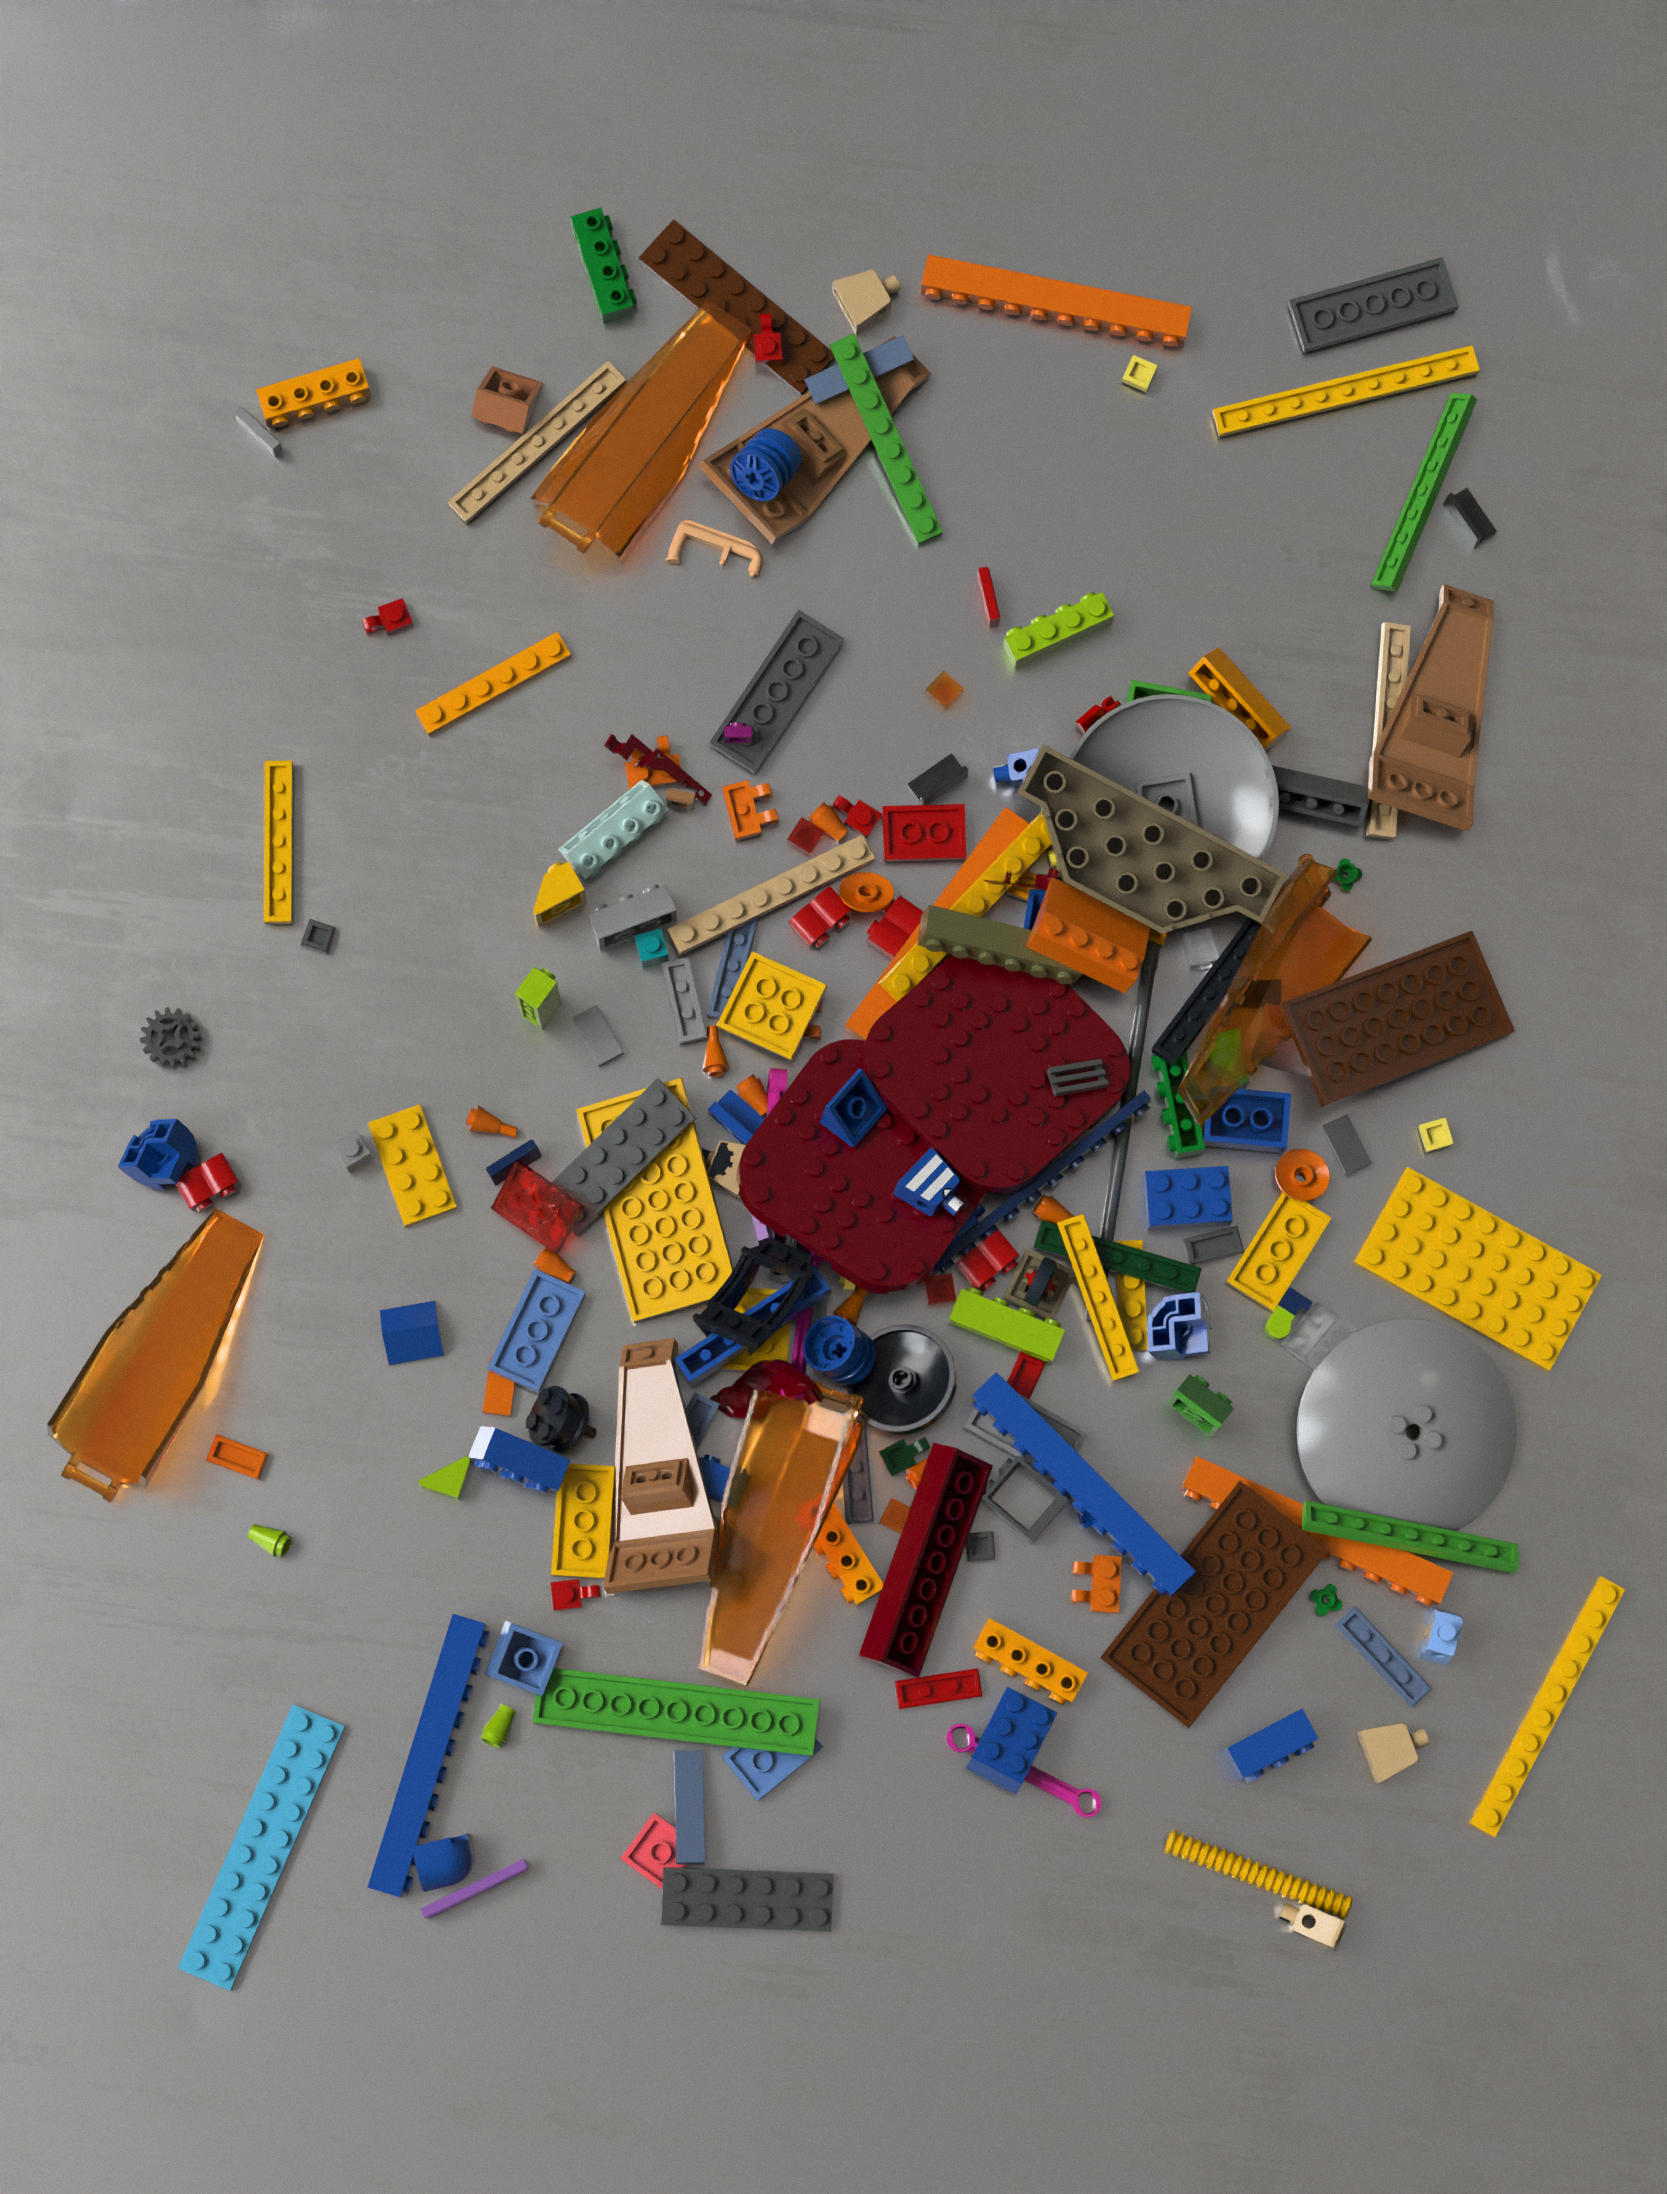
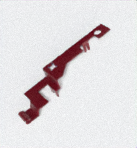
M611 734L604 744L613 754H619L626 761L636 748L643 756L638 758V762L634 764V767L639 766L643 768L647 766L651 770H663L678 783H681L682 779H684L685 781L681 785L695 788L697 790L695 797L704 805L712 796L710 792L659 749H649L633 734L630 735L626 743H620L616 740L615 735ZM658 753L661 757H664L661 759V762L659 759L655 758L658 757ZM699 790L704 792L703 796L699 795Z
M1049 868L1048 874H1037L1035 884L1010 882L1011 871L1010 873L1007 871L1005 881H984L997 885L1011 884L1047 890L1052 877L1062 880V877L1058 876V870H1054L1053 873V868Z

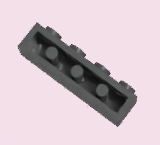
M1272 765L1278 787L1280 809L1355 826H1363L1369 804L1368 787Z

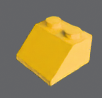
M569 861L564 864L562 862L553 864L547 869L548 872L544 874L533 909L535 922L538 927L586 902L585 890Z

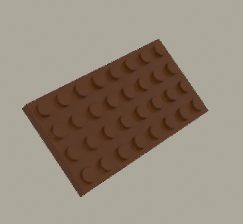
M1473 931L1458 935L1279 1004L1321 1107L1515 1032Z
M1239 1481L1180 1555L1196 1571L1195 1575L1172 1598L1167 1594L1163 1597L1154 1589L1100 1658L1190 1728L1329 1550L1243 1482Z

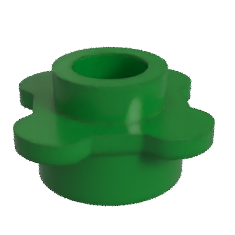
M1344 858L1340 860L1336 870L1330 872L1329 877L1332 881L1338 882L1342 890L1350 891L1353 887L1352 884L1356 880L1361 879L1362 871L1350 863L1349 859ZM1343 873H1348V877H1344Z
M1328 1584L1322 1590L1315 1589L1310 1594V1598L1316 1606V1613L1319 1616H1325L1331 1610L1338 1611L1342 1608V1601L1338 1599L1336 1594L1337 1588L1333 1584ZM1325 1597L1329 1599L1328 1603L1324 1602Z

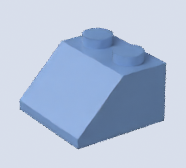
M505 1621L485 1674L543 1696L563 1643Z

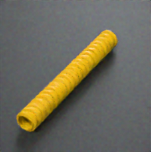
M1175 1829L1168 1836L1164 1848L1166 1854L1172 1852L1174 1857L1180 1855L1182 1860L1188 1858L1190 1863L1196 1861L1201 1867L1204 1864L1209 1870L1214 1868L1217 1873L1222 1871L1223 1875L1227 1876L1230 1874L1233 1879L1238 1877L1241 1882L1246 1880L1249 1885L1257 1884V1888L1265 1887V1891L1273 1890V1894L1281 1893L1282 1897L1286 1898V1896H1289L1292 1901L1297 1899L1299 1904L1305 1902L1310 1907L1312 1905L1315 1906L1317 1910L1323 1909V1912L1326 1914L1328 1911L1332 1912L1334 1917L1340 1915L1342 1920L1347 1918L1353 1902L1351 1895L1346 1897L1343 1892L1335 1893V1889L1327 1890V1886L1319 1887V1884L1316 1882L1311 1884L1310 1880L1306 1879V1881H1303L1300 1876L1295 1878L1292 1873L1287 1875L1284 1870L1279 1872L1277 1867L1268 1868L1269 1865L1266 1863L1264 1866L1260 1865L1258 1860L1252 1862L1250 1857L1244 1859L1242 1854L1236 1856L1234 1851L1228 1853L1226 1848L1220 1850L1218 1845L1212 1847L1210 1842L1204 1844L1202 1839L1194 1840L1193 1836L1186 1837L1183 1832L1178 1834Z

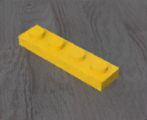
M1143 1240L1115 1241L1119 1244L1143 1250ZM1116 1273L1117 1308L1132 1351L1147 1352L1145 1281Z

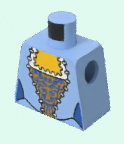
M1432 1607L1419 1658L1447 1666L1455 1654L1463 1617L1458 1613Z

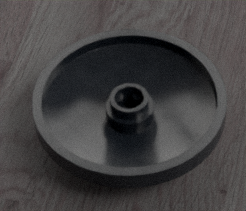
M894 1325L872 1334L870 1338L873 1340L876 1349L874 1366L862 1381L847 1386L848 1397L854 1410L869 1426L888 1434H911L929 1427L946 1412L956 1392L958 1376L952 1353L937 1335L915 1325Z

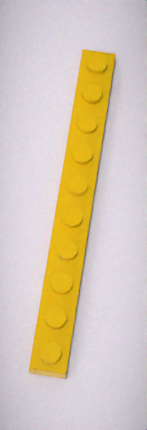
M1473 345L1215 408L1212 414L1218 435L1223 437L1478 374L1480 369Z
M1042 812L959 897L949 910L982 917L1011 887V884L997 885L985 882L984 880L1005 881L1007 871L1009 873L1011 871L1010 882H1015L1048 848L1051 841ZM916 943L880 980L879 984L898 1002L947 953L942 951L932 952L927 950L926 947L918 946Z
M1602 1576L1598 1577L1469 1822L1473 1827L1493 1838L1496 1837L1625 1591L1624 1588Z

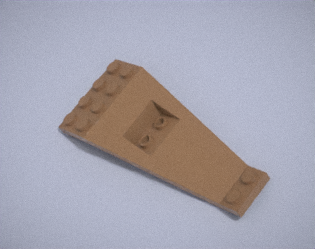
M893 336L892 338L888 339V340L885 341L884 343H886V342H888V341H890V340H892V339H895V338H897V337H896V336ZM914 355L913 362L875 378L890 415H892L912 389L925 382L931 375ZM850 391L818 405H815L810 392H807L736 440L705 458L699 465V468L765 538L773 544L807 522L869 444L871 438ZM773 428L784 432L797 444L802 454V466L795 477L785 485L776 497L770 501H758L742 493L736 486L731 476L730 464L733 457L747 445L756 433L762 429Z
M1446 584L1442 586L1439 591L1438 613L1369 760L1368 799L1467 832L1473 826L1474 783L1493 626L1494 601Z
M675 1338L623 1345L618 1380L611 1546L603 1584L607 1594L712 1580L719 1534L675 1369V1358L678 1351V1343Z

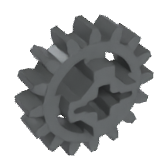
M166 1007L165 1014L163 1015L156 1010V1018L154 1020L149 1017L146 1018L149 1027H141V1031L146 1034L145 1037L140 1038L142 1044H147L143 1048L144 1053H152L149 1058L152 1062L160 1059L159 1065L163 1068L167 1062L170 1063L172 1068L176 1067V1061L186 1065L185 1057L194 1058L195 1055L191 1050L193 1048H200L199 1043L195 1039L201 1038L200 1032L193 1031L198 1027L196 1021L189 1023L191 1015L187 1013L182 1017V1011L179 1008L172 1014L169 1007ZM166 1021H174L173 1024H168V1025H163V1024H162L163 1022H166ZM186 1028L189 1034L187 1044L183 1041V1034L186 1032ZM154 1032L158 1035V1041L155 1044V1047L153 1046L152 1041ZM167 1034H174L176 1040L174 1042L167 1041L165 1036ZM169 1051L179 1052L174 1055H166Z

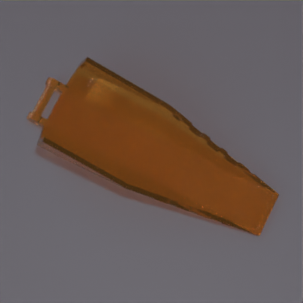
M707 300L592 418L545 476L530 498L533 506L537 509L540 504L549 507L540 517L538 524L543 528H550L577 546L576 550L582 554L589 549L595 538H597L614 554L617 562L622 565L683 478L702 434L709 424L711 415L719 403L720 396L752 333V329ZM557 513L561 514L585 530L587 534L581 537L554 519Z
M1307 853L1299 857V865L1278 892L1178 1088V1092L1196 1124L1200 1126L1240 1088L1239 1082L1247 1074L1253 1075L1258 1070L1257 1065L1264 1058H1270L1275 1054L1274 1048L1282 1040L1288 1041L1292 1037L1279 1004L1340 981L1372 941L1371 936L1345 926L1322 908L1331 896L1328 885L1338 872L1334 868L1315 862L1311 854Z
M215 1208L191 1235L188 1242L181 1246L171 1261L158 1272L154 1280L140 1292L137 1299L105 1331L47 1423L48 1435L71 1456L62 1471V1477L67 1480L73 1479L103 1496L102 1499L109 1503L113 1501L121 1485L147 1487L205 1384L264 1234ZM81 1462L112 1479L110 1485L107 1486L76 1469L78 1464Z
M815 1380L812 1381L819 1386L825 1399L846 1405L845 1413L817 1405L816 1402L809 1406L805 1400L800 1401V1399L754 1389L722 1497L718 1525L720 1537L718 1550H716L714 1578L710 1581V1588H712L710 1606H707L706 1626L703 1631L698 1668L745 1686H749L856 1455L865 1423L856 1418L863 1405L862 1396L857 1394L848 1395L824 1387L821 1382Z

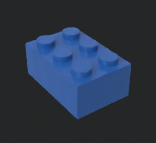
M1208 1086L1205 1092L1202 1129L1204 1145L1284 1153L1288 1142L1291 1093Z
M1229 1166L1145 1171L1143 1183L1147 1231L1231 1225L1233 1215Z
M480 1426L468 1458L476 1461L474 1466L496 1473L501 1471L500 1477L512 1482L523 1483L524 1481L526 1482L524 1487L548 1494L549 1490H559L570 1463V1459L500 1429Z
M1007 1686L966 1769L1016 1794L1057 1712Z
M1302 1708L1224 1749L1223 1752L1238 1781L1245 1778L1248 1783L1265 1774L1263 1768L1270 1765L1272 1769L1277 1768L1290 1761L1289 1754L1295 1752L1298 1756L1315 1747L1313 1741L1319 1738Z

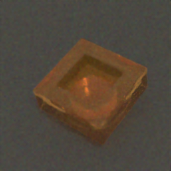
M945 671L925 689V693L944 710L964 691V688Z
M891 1498L879 1524L901 1535L911 1507Z

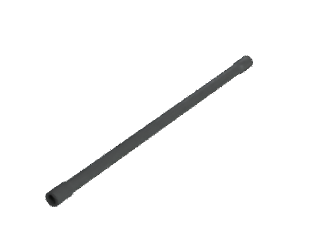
M1147 942L1145 958L1141 966L1142 971L1128 1054L1130 1064L1129 1080L1122 1094L1120 1109L1135 1098L1137 1093L1153 983L1161 945ZM1132 1118L1126 1122L1129 1126L1115 1138L1100 1238L1114 1241ZM1104 1269L1106 1277L1108 1279L1109 1270ZM1087 1309L1086 1321L1092 1322Z

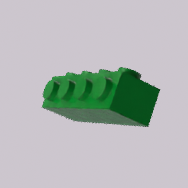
M600 207L570 216L571 226L603 324L634 315L633 305L637 304L633 288L628 290L625 282L629 280L625 264L620 265L617 257L621 255L617 239L612 240L609 231H613L609 215L604 216Z
M1186 1052L1176 1066L1171 1065L1156 1055H1152L1153 1071H1158L1160 1082H1156L1159 1099L1163 1098L1165 1109H1161L1164 1126L1169 1125L1171 1136H1167L1169 1152H1174L1175 1159L1203 1154L1205 1145Z

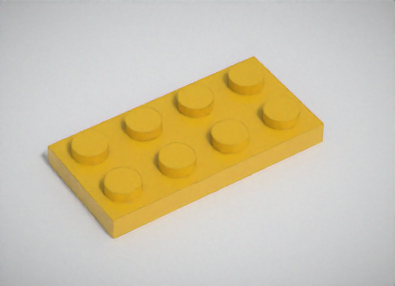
M420 1104L368 1122L405 1227L457 1209Z
M1282 1192L1226 1283L1273 1312L1332 1218L1306 1201L1294 1200Z
M569 1463L556 1495L551 1576L605 1579L610 1550L615 1466Z

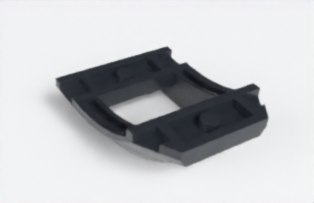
M770 1237L758 1241L759 1245L756 1247L748 1248L744 1246L741 1249L742 1254L734 1270L717 1293L707 1302V1308L700 1315L695 1313L692 1316L693 1321L706 1337L711 1333H715L747 1347L750 1356L786 1321L802 1296L811 1277L812 1255ZM760 1265L794 1279L782 1302L765 1322L734 1310L749 1289Z

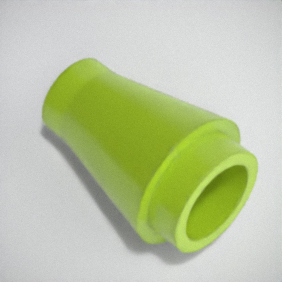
M253 1524L248 1533L249 1540L254 1541L274 1557L277 1555L283 1557L287 1553L292 1537L287 1535L286 1531Z
M501 1704L497 1712L481 1730L483 1734L480 1739L492 1747L501 1749L502 1745L507 1743L516 1711Z

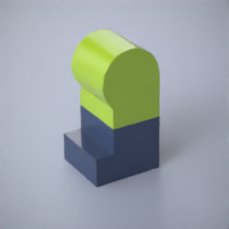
M1289 1287L1265 1325L1266 1335L1274 1341L1284 1339L1291 1330V1322L1297 1312L1300 1311L1306 1314L1313 1301Z

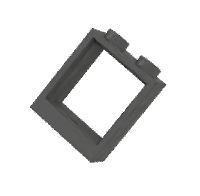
M1019 1456L1014 1461L1009 1457L999 1469L1002 1475L995 1482L990 1479L987 1483L981 1501L1032 1544L1069 1499L1066 1496H1062L1050 1482ZM1017 1468L1054 1499L1029 1530L991 1499Z

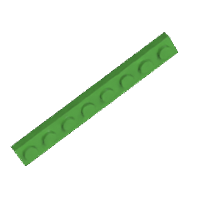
M853 333L829 344L917 543L919 544L943 533L855 334Z
M1450 394L1371 583L1377 590L1398 591L1477 402V398L1472 394Z
M1307 1500L1302 1506V1530L1510 1573H1515L1519 1568L1518 1544Z

